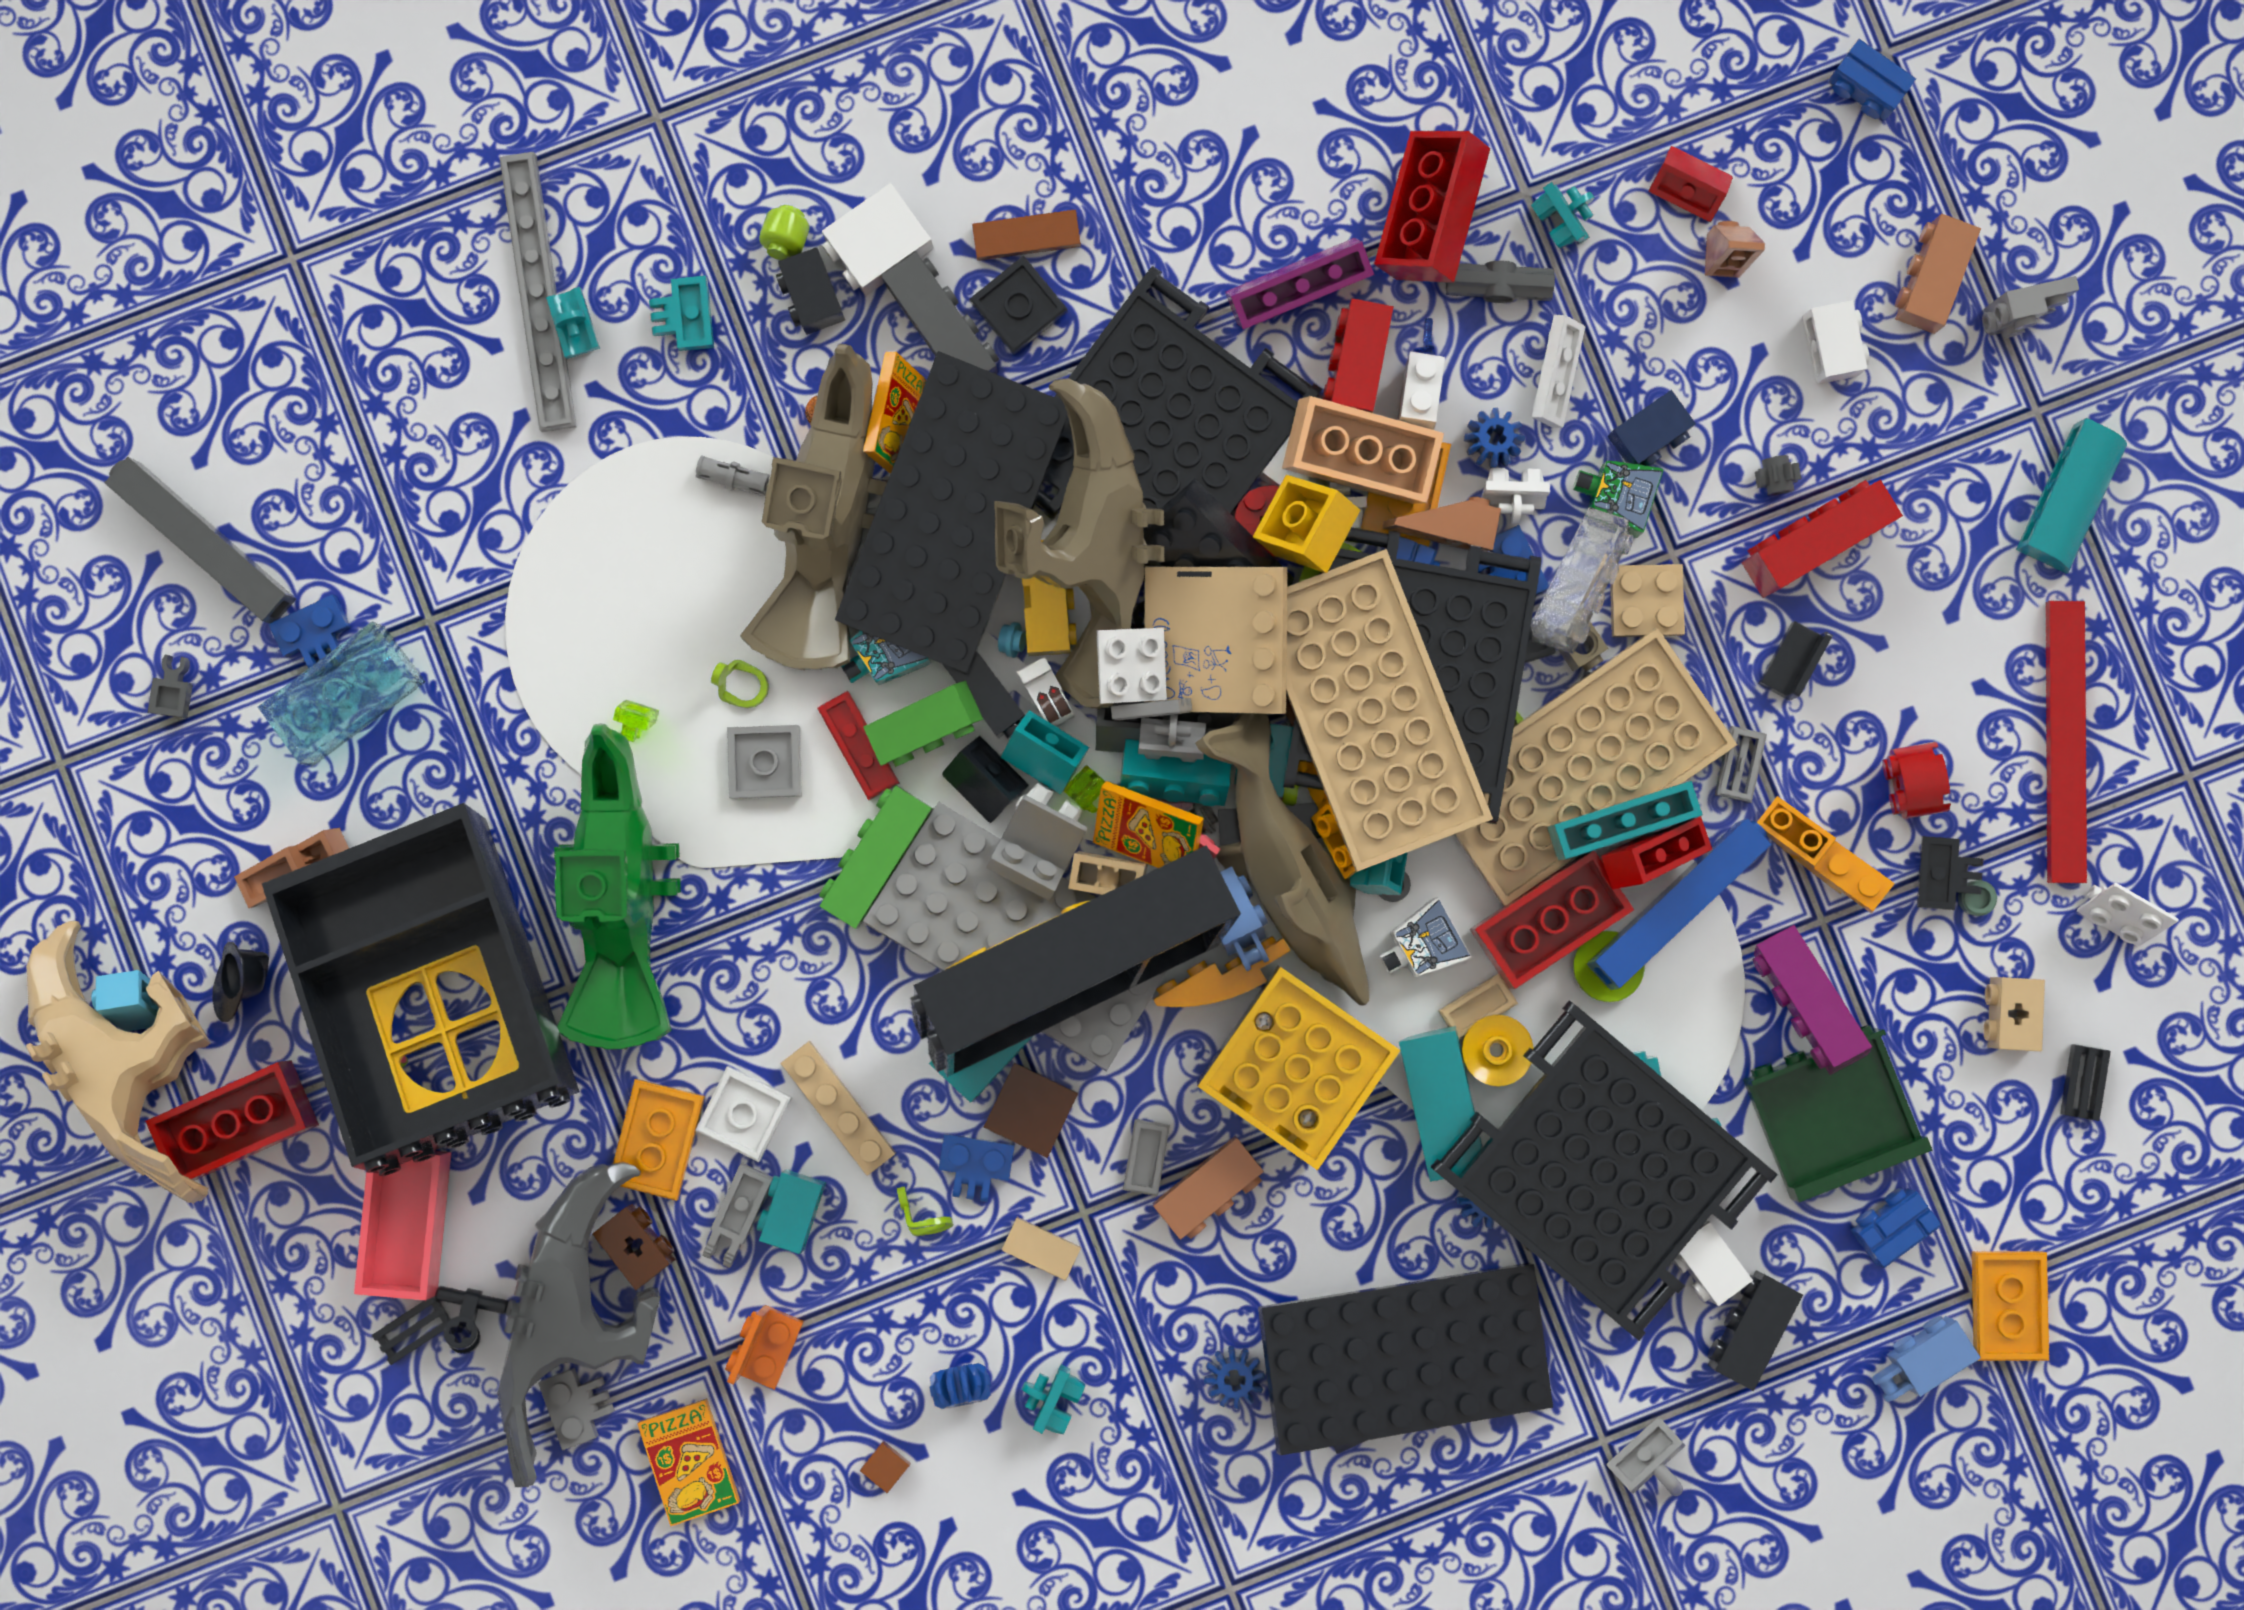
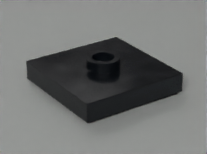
M1024 255L969 299L973 307L1013 355L1018 353L1068 312L1067 307Z

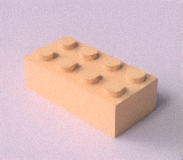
M1308 396L1298 400L1282 469L1411 504L1427 503L1444 433Z

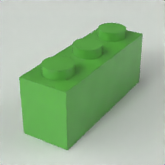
M965 680L863 726L880 765L893 761L894 766L897 767L915 759L912 752L922 747L924 752L928 753L945 745L942 738L953 734L955 739L974 732L975 729L972 724L983 720V717Z

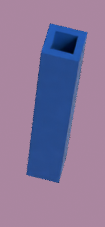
M1748 818L1736 822L1712 845L1713 850L1701 855L1587 963L1590 969L1610 990L1621 988L1772 845L1765 838L1767 833L1763 827L1755 821H1750Z

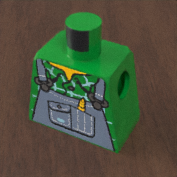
M1606 461L1601 466L1598 476L1579 470L1573 490L1591 496L1587 508L1589 515L1631 537L1638 538L1644 533L1664 469L1617 461Z

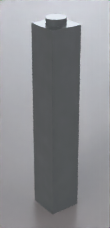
M127 456L125 460L117 462L111 468L110 476L104 483L260 620L270 624L280 619L295 602L296 598L142 463Z

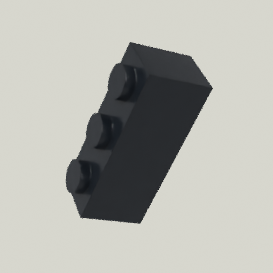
M1757 1270L1753 1276L1749 1275L1753 1281L1741 1289L1740 1293L1743 1297L1737 1308H1731L1724 1322V1326L1727 1328L1720 1340L1716 1339L1708 1352V1358L1710 1359L1709 1367L1752 1391L1755 1390L1803 1294Z

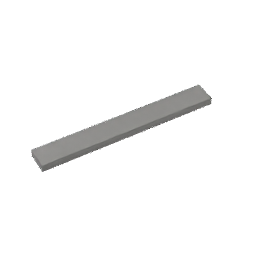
M535 152L502 156L499 158L539 430L547 432L577 427L567 359L564 357L546 299L548 296L557 295L537 155Z

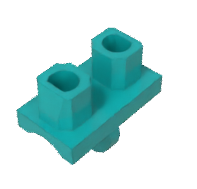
M1550 182L1543 187L1545 193L1531 206L1542 222L1556 212L1564 220L1562 224L1549 232L1556 246L1561 249L1575 241L1583 243L1590 238L1575 213L1579 211L1584 221L1594 216L1588 207V204L1595 199L1592 192L1581 196L1577 188L1573 186L1566 191L1572 203L1568 204L1556 184L1554 185L1553 182Z
M580 287L573 288L562 294L546 297L566 359L600 349Z
M1061 1364L1049 1391L1045 1389L1049 1377L1041 1373L1035 1384L1024 1382L1021 1388L1030 1395L1025 1404L1026 1408L1035 1411L1039 1400L1044 1401L1033 1427V1430L1041 1434L1046 1429L1064 1435L1072 1415L1056 1408V1403L1059 1397L1062 1396L1078 1404L1086 1384L1075 1376L1070 1375V1368Z

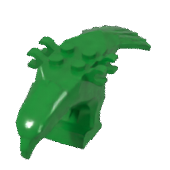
M602 723L594 724L590 735L585 740L581 771V811L575 831L574 844H560L559 847H554V860L556 862L554 880L556 916L562 921H569L570 926L574 929L581 930L586 960L557 1027L559 1033L570 1041L583 1043L586 1046L620 1050L660 1040L672 1031L664 1000L650 967V941L654 915V895L674 896L677 893H681V879L665 878L653 880L652 860H676V858L680 857L679 843L652 844V830L641 805L642 797L629 741L626 736Z

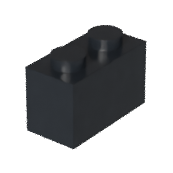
M817 247L778 261L782 273L776 274V278L783 295L790 293L794 305L788 307L795 327L802 325L806 335L845 321Z

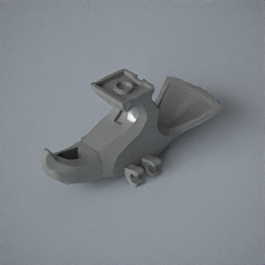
M626 1162L611 1165L600 1164L589 1167L573 1178L548 1211L535 1224L538 1233L529 1268L521 1264L517 1267L515 1275L517 1283L514 1295L521 1297L519 1303L512 1299L508 1302L506 1310L508 1318L504 1332L510 1333L511 1337L497 1392L515 1487H529L534 1484L537 1478L534 1469L537 1452L527 1423L525 1400L526 1394L535 1383L563 1363L570 1362L595 1370L616 1359L632 1360L636 1364L642 1365L645 1361L660 1301L658 1288L649 1287L636 1293L633 1301V1316L618 1325L605 1324L592 1305L587 1253L593 1225L606 1200L619 1186L633 1177L640 1176L641 1171L635 1165Z

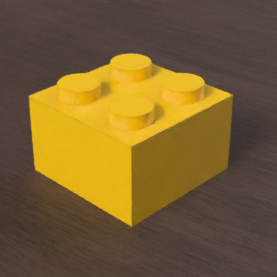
M1285 475L1253 538L1276 557L1327 573L1354 524L1360 509L1338 490Z

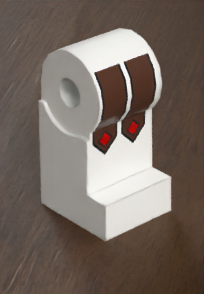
M1045 657L1017 671L1020 680L1043 719L1054 726H1058L1075 717Z

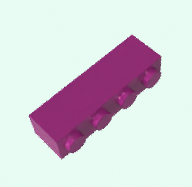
M1352 238L1225 291L1237 325L1244 330L1373 276L1374 273L1363 242Z
M1795 925L1756 945L1754 951L1755 958L1752 959L1755 968L1762 977L1768 976L1774 986L1771 989L1774 998L1782 1008L1787 1006L1793 1016L1791 1023L1800 1038H1807L1813 1048L1810 1050L1811 1056L1820 1069L1825 1067L1829 1075H1832L1869 1054L1872 1045Z

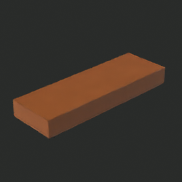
M1076 209L972 224L977 261L1081 247Z

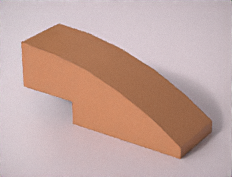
M340 828L323 830L295 846L284 848L234 876L248 908H253L267 902L262 883L347 850L349 847Z

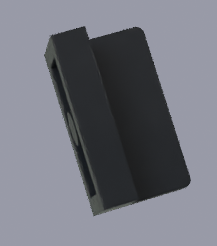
M1796 621L1792 622L1758 684L1789 701L1798 698L1833 635L1828 632L1818 634Z
M980 735L963 748L942 772L943 777L989 823H992L1029 786Z

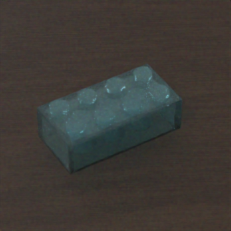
M372 621L260 704L258 709L298 763L313 767L426 681L385 626Z

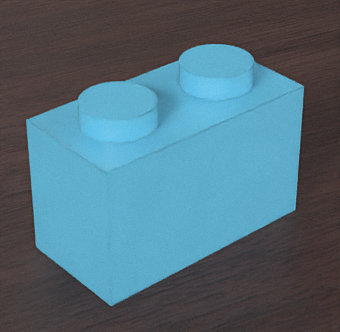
M134 970L96 976V989L92 991L91 995L92 1005L99 1014L123 1031L150 1028L154 1024L159 1009L146 991L150 978L141 971Z

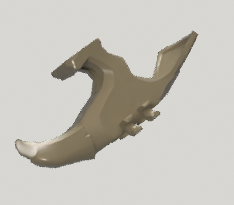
M839 344L834 351V355L828 361L819 386L811 428L800 447L796 461L773 457L762 523L766 527L774 529L776 538L785 542L784 578L740 635L741 639L752 650L765 655L766 658L779 662L783 666L804 671L805 669H838V667L850 663L849 626L836 621L835 617L847 588L849 574L860 546L863 528L870 529L875 514L866 513L869 493L882 496L888 480L872 478L875 461L863 451L872 411L873 382L870 364L859 354L855 353L851 345Z
M1069 378L1054 380L1049 385V389L1054 391L1062 400L1068 414L1074 442V468L1065 491L1056 525L1044 541L1041 542L1044 527L1043 516L1020 504L995 501L996 566L999 571L1008 575L1015 574V577L1031 579L1034 576L1041 582L1058 588L1067 589L1078 586L1090 602L1091 620L1055 677L1061 688L1069 693L1072 698L1080 702L1081 705L1096 709L1109 708V706H1113V703L1100 704L1097 630L1131 629L1133 610L1144 579V564H1147L1149 560L1164 562V546L1147 545L1144 540L1143 527H1148V524L1164 525V510L1147 509L1143 503V491L1133 464L1135 454L1116 407L1101 391L1087 384H1079Z

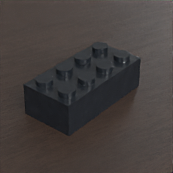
M1196 479L1192 480L1160 508L1164 510V525L1148 524V527H1143L1144 540L1147 545L1164 546V562H1160L1164 567H1283ZM1287 571L1288 587L1292 585L1295 578Z

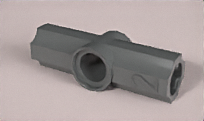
M1490 261L1485 263V265L1459 263L1454 283L1446 282L1445 289L1446 295L1483 297V300L1491 303H1509L1515 299L1551 301L1555 286L1554 269L1517 267L1514 262Z

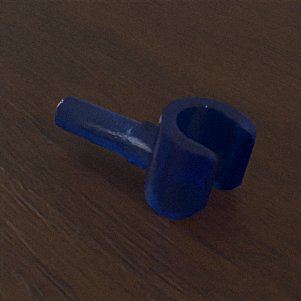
M1425 318L1423 347L1413 348V352L1435 355V349L1432 345V318Z

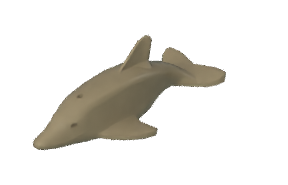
M1239 713L1232 726L1209 731L1195 743L1197 748L1208 757L1235 765L1237 768L1236 811L1241 842L1218 846L1220 851L1216 858L1225 869L1232 866L1237 876L1244 874L1246 880L1253 884L1258 898L1272 922L1299 959L1311 969L1320 973L1324 980L1344 990L1358 1005L1364 1006L1369 1002V986L1353 919L1356 888L1350 886L1349 878L1344 879L1338 866L1334 863L1333 857L1326 853L1310 829L1286 807L1277 795L1269 778L1271 726L1268 715L1263 713Z

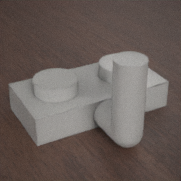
M1658 1416L1606 1465L1632 1494L1654 1475L1671 1495L1679 1496L1683 1492V1486L1665 1464L1683 1449L1685 1444Z

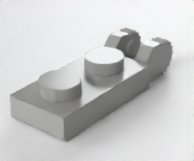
M744 1163L739 1165L710 1229L712 1233L702 1256L710 1259L715 1254L721 1235L733 1240L730 1248L725 1253L723 1265L728 1268L732 1266L741 1244L745 1243L769 1191L773 1179L772 1176Z

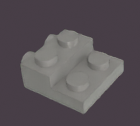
M2069 277L2005 292L1983 309L1982 323L1985 332L1990 334V336L2003 333L2004 338L2025 333V328L2037 324L2036 319L2055 312V307L2069 302L2068 297L2080 290L2077 277Z

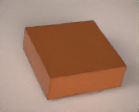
M883 1440L862 1466L860 1472L888 1493L911 1463Z

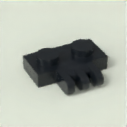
M1922 836L1917 907L1955 910L1956 893L1981 894L1982 887L1975 885L1967 886V879L1982 880L1983 873L1968 872V865L1973 867L1983 866L1984 859L1959 857L1960 839Z

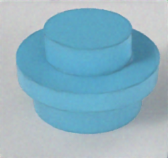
M1013 622L1011 625L1004 624L998 638V649L1000 652L1006 653L1007 657L1015 658L1018 652H1022L1025 648L1026 632L1022 631L1020 623Z

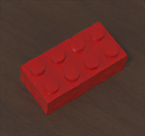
M1410 131L1374 265L1396 280L1454 283L1491 148L1470 131Z
M1881 479L1872 485H1869L1867 480H1864L1838 496L1840 504L1834 498L1808 514L1811 521H1808L1806 516L1779 531V540L1773 534L1747 550L1751 557L1741 563L1762 598L1783 588L1903 516Z
M1593 850L1582 854L1469 930L1508 988L1516 989L1634 911V908L1620 888L1612 890L1604 864L1596 851Z
M292 1060L276 1062L145 1121L158 1152L168 1156L178 1172L193 1181L319 1126Z

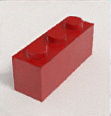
M1699 816L1649 832L1601 855L1613 890L1645 884L1713 849L1702 818Z

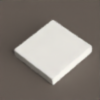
M727 1066L695 1131L760 1162L792 1097Z

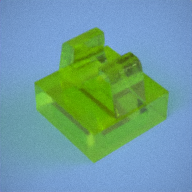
M625 700L616 706L613 720L623 723L621 734L626 736L628 741L635 742L636 738H640L643 730L647 731L656 724L659 710Z
M1085 765L1068 783L1063 792L1084 811L1096 813L1098 809L1093 805V802L1100 795L1101 786L1105 781L1088 765Z

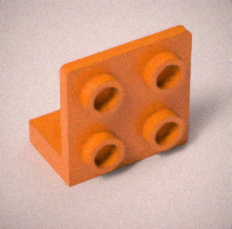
M764 1305L758 1312L753 1311L751 1316L747 1317L739 1335L745 1338L742 1345L739 1344L737 1349L733 1350L725 1370L731 1372L727 1382L734 1385L743 1376L775 1390L804 1321L767 1305Z

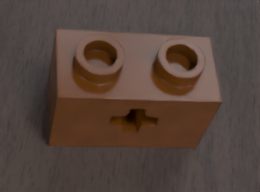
M631 1204L593 1232L592 1235L636 1291L676 1259L672 1255L674 1248L668 1239L663 1235L658 1237L650 1227L653 1222L648 1213L642 1207L636 1208ZM641 1238L643 1244L640 1246V1249L633 1251L630 1246L634 1243V1240Z

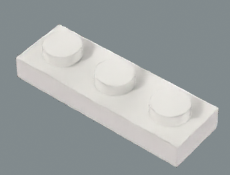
M1554 315L1544 363L1541 367L1538 390L1533 404L1532 418L1552 428L1564 427L1585 331L1584 325L1566 315Z

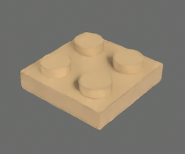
M1683 564L1617 565L1610 567L1612 637H1643L1655 628H1658L1663 636H1683L1685 634Z

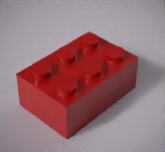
M1351 298L1348 308H1341L1334 335L1335 337H1340L1341 340L1340 343L1335 342L1334 348L1331 351L1328 371L1334 372L1333 378L1328 377L1322 396L1323 400L1373 413L1394 306Z

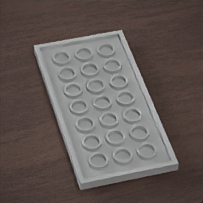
M938 802L867 913L863 923L939 970L944 971L954 963L981 948L986 947L988 949L1025 930L1061 915V911L1071 905L1091 901L1096 897L1088 892L1068 889L1069 881L1062 877L1049 901L987 869L986 867L1000 839ZM1167 971L1042 1031V1033L1107 1072Z

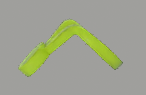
M734 660L729 665L719 662L712 673L711 683L718 686L719 698L726 703L747 709L753 708L761 704L768 694L769 684L765 674L742 660ZM737 669L757 676L761 687L760 692L755 698L745 701L726 691V677L733 670Z
M905 1186L897 1188L901 1210H904L906 1224L912 1235H930L953 1227L954 1224L951 1217H936L913 1223Z

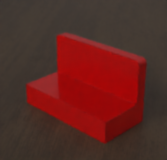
M1671 146L1648 192L1711 223L1728 193L1733 176Z

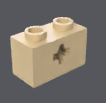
M1078 851L1074 853L1068 889L1103 895L1145 875L1148 864Z
M1990 977V984H1987L1985 989V1002L1989 1005V1019L1985 1021L1983 1028L1984 1039L1988 1041L1987 1048L2042 1051L2045 980ZM2008 1010H2017V1017H2008Z

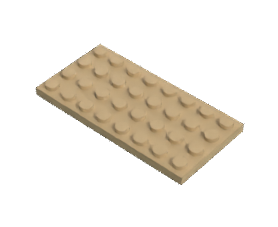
M1387 549L1288 586L1286 694L1355 871L1358 872L1492 820L1493 817Z
M1655 628L1514 726L1497 824L1482 823L1454 835L1500 903L1506 906L1577 857L1558 861L1547 829L1548 826L1684 783L1737 746V743L1661 631ZM1483 794L1488 804L1489 794Z

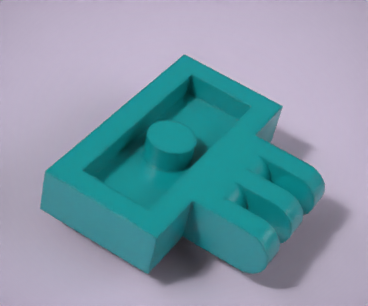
M706 275L671 279V297L649 300L650 308H664V311L650 314L651 322H665V325L652 327V335L665 336L676 334L679 351L715 348L709 287Z

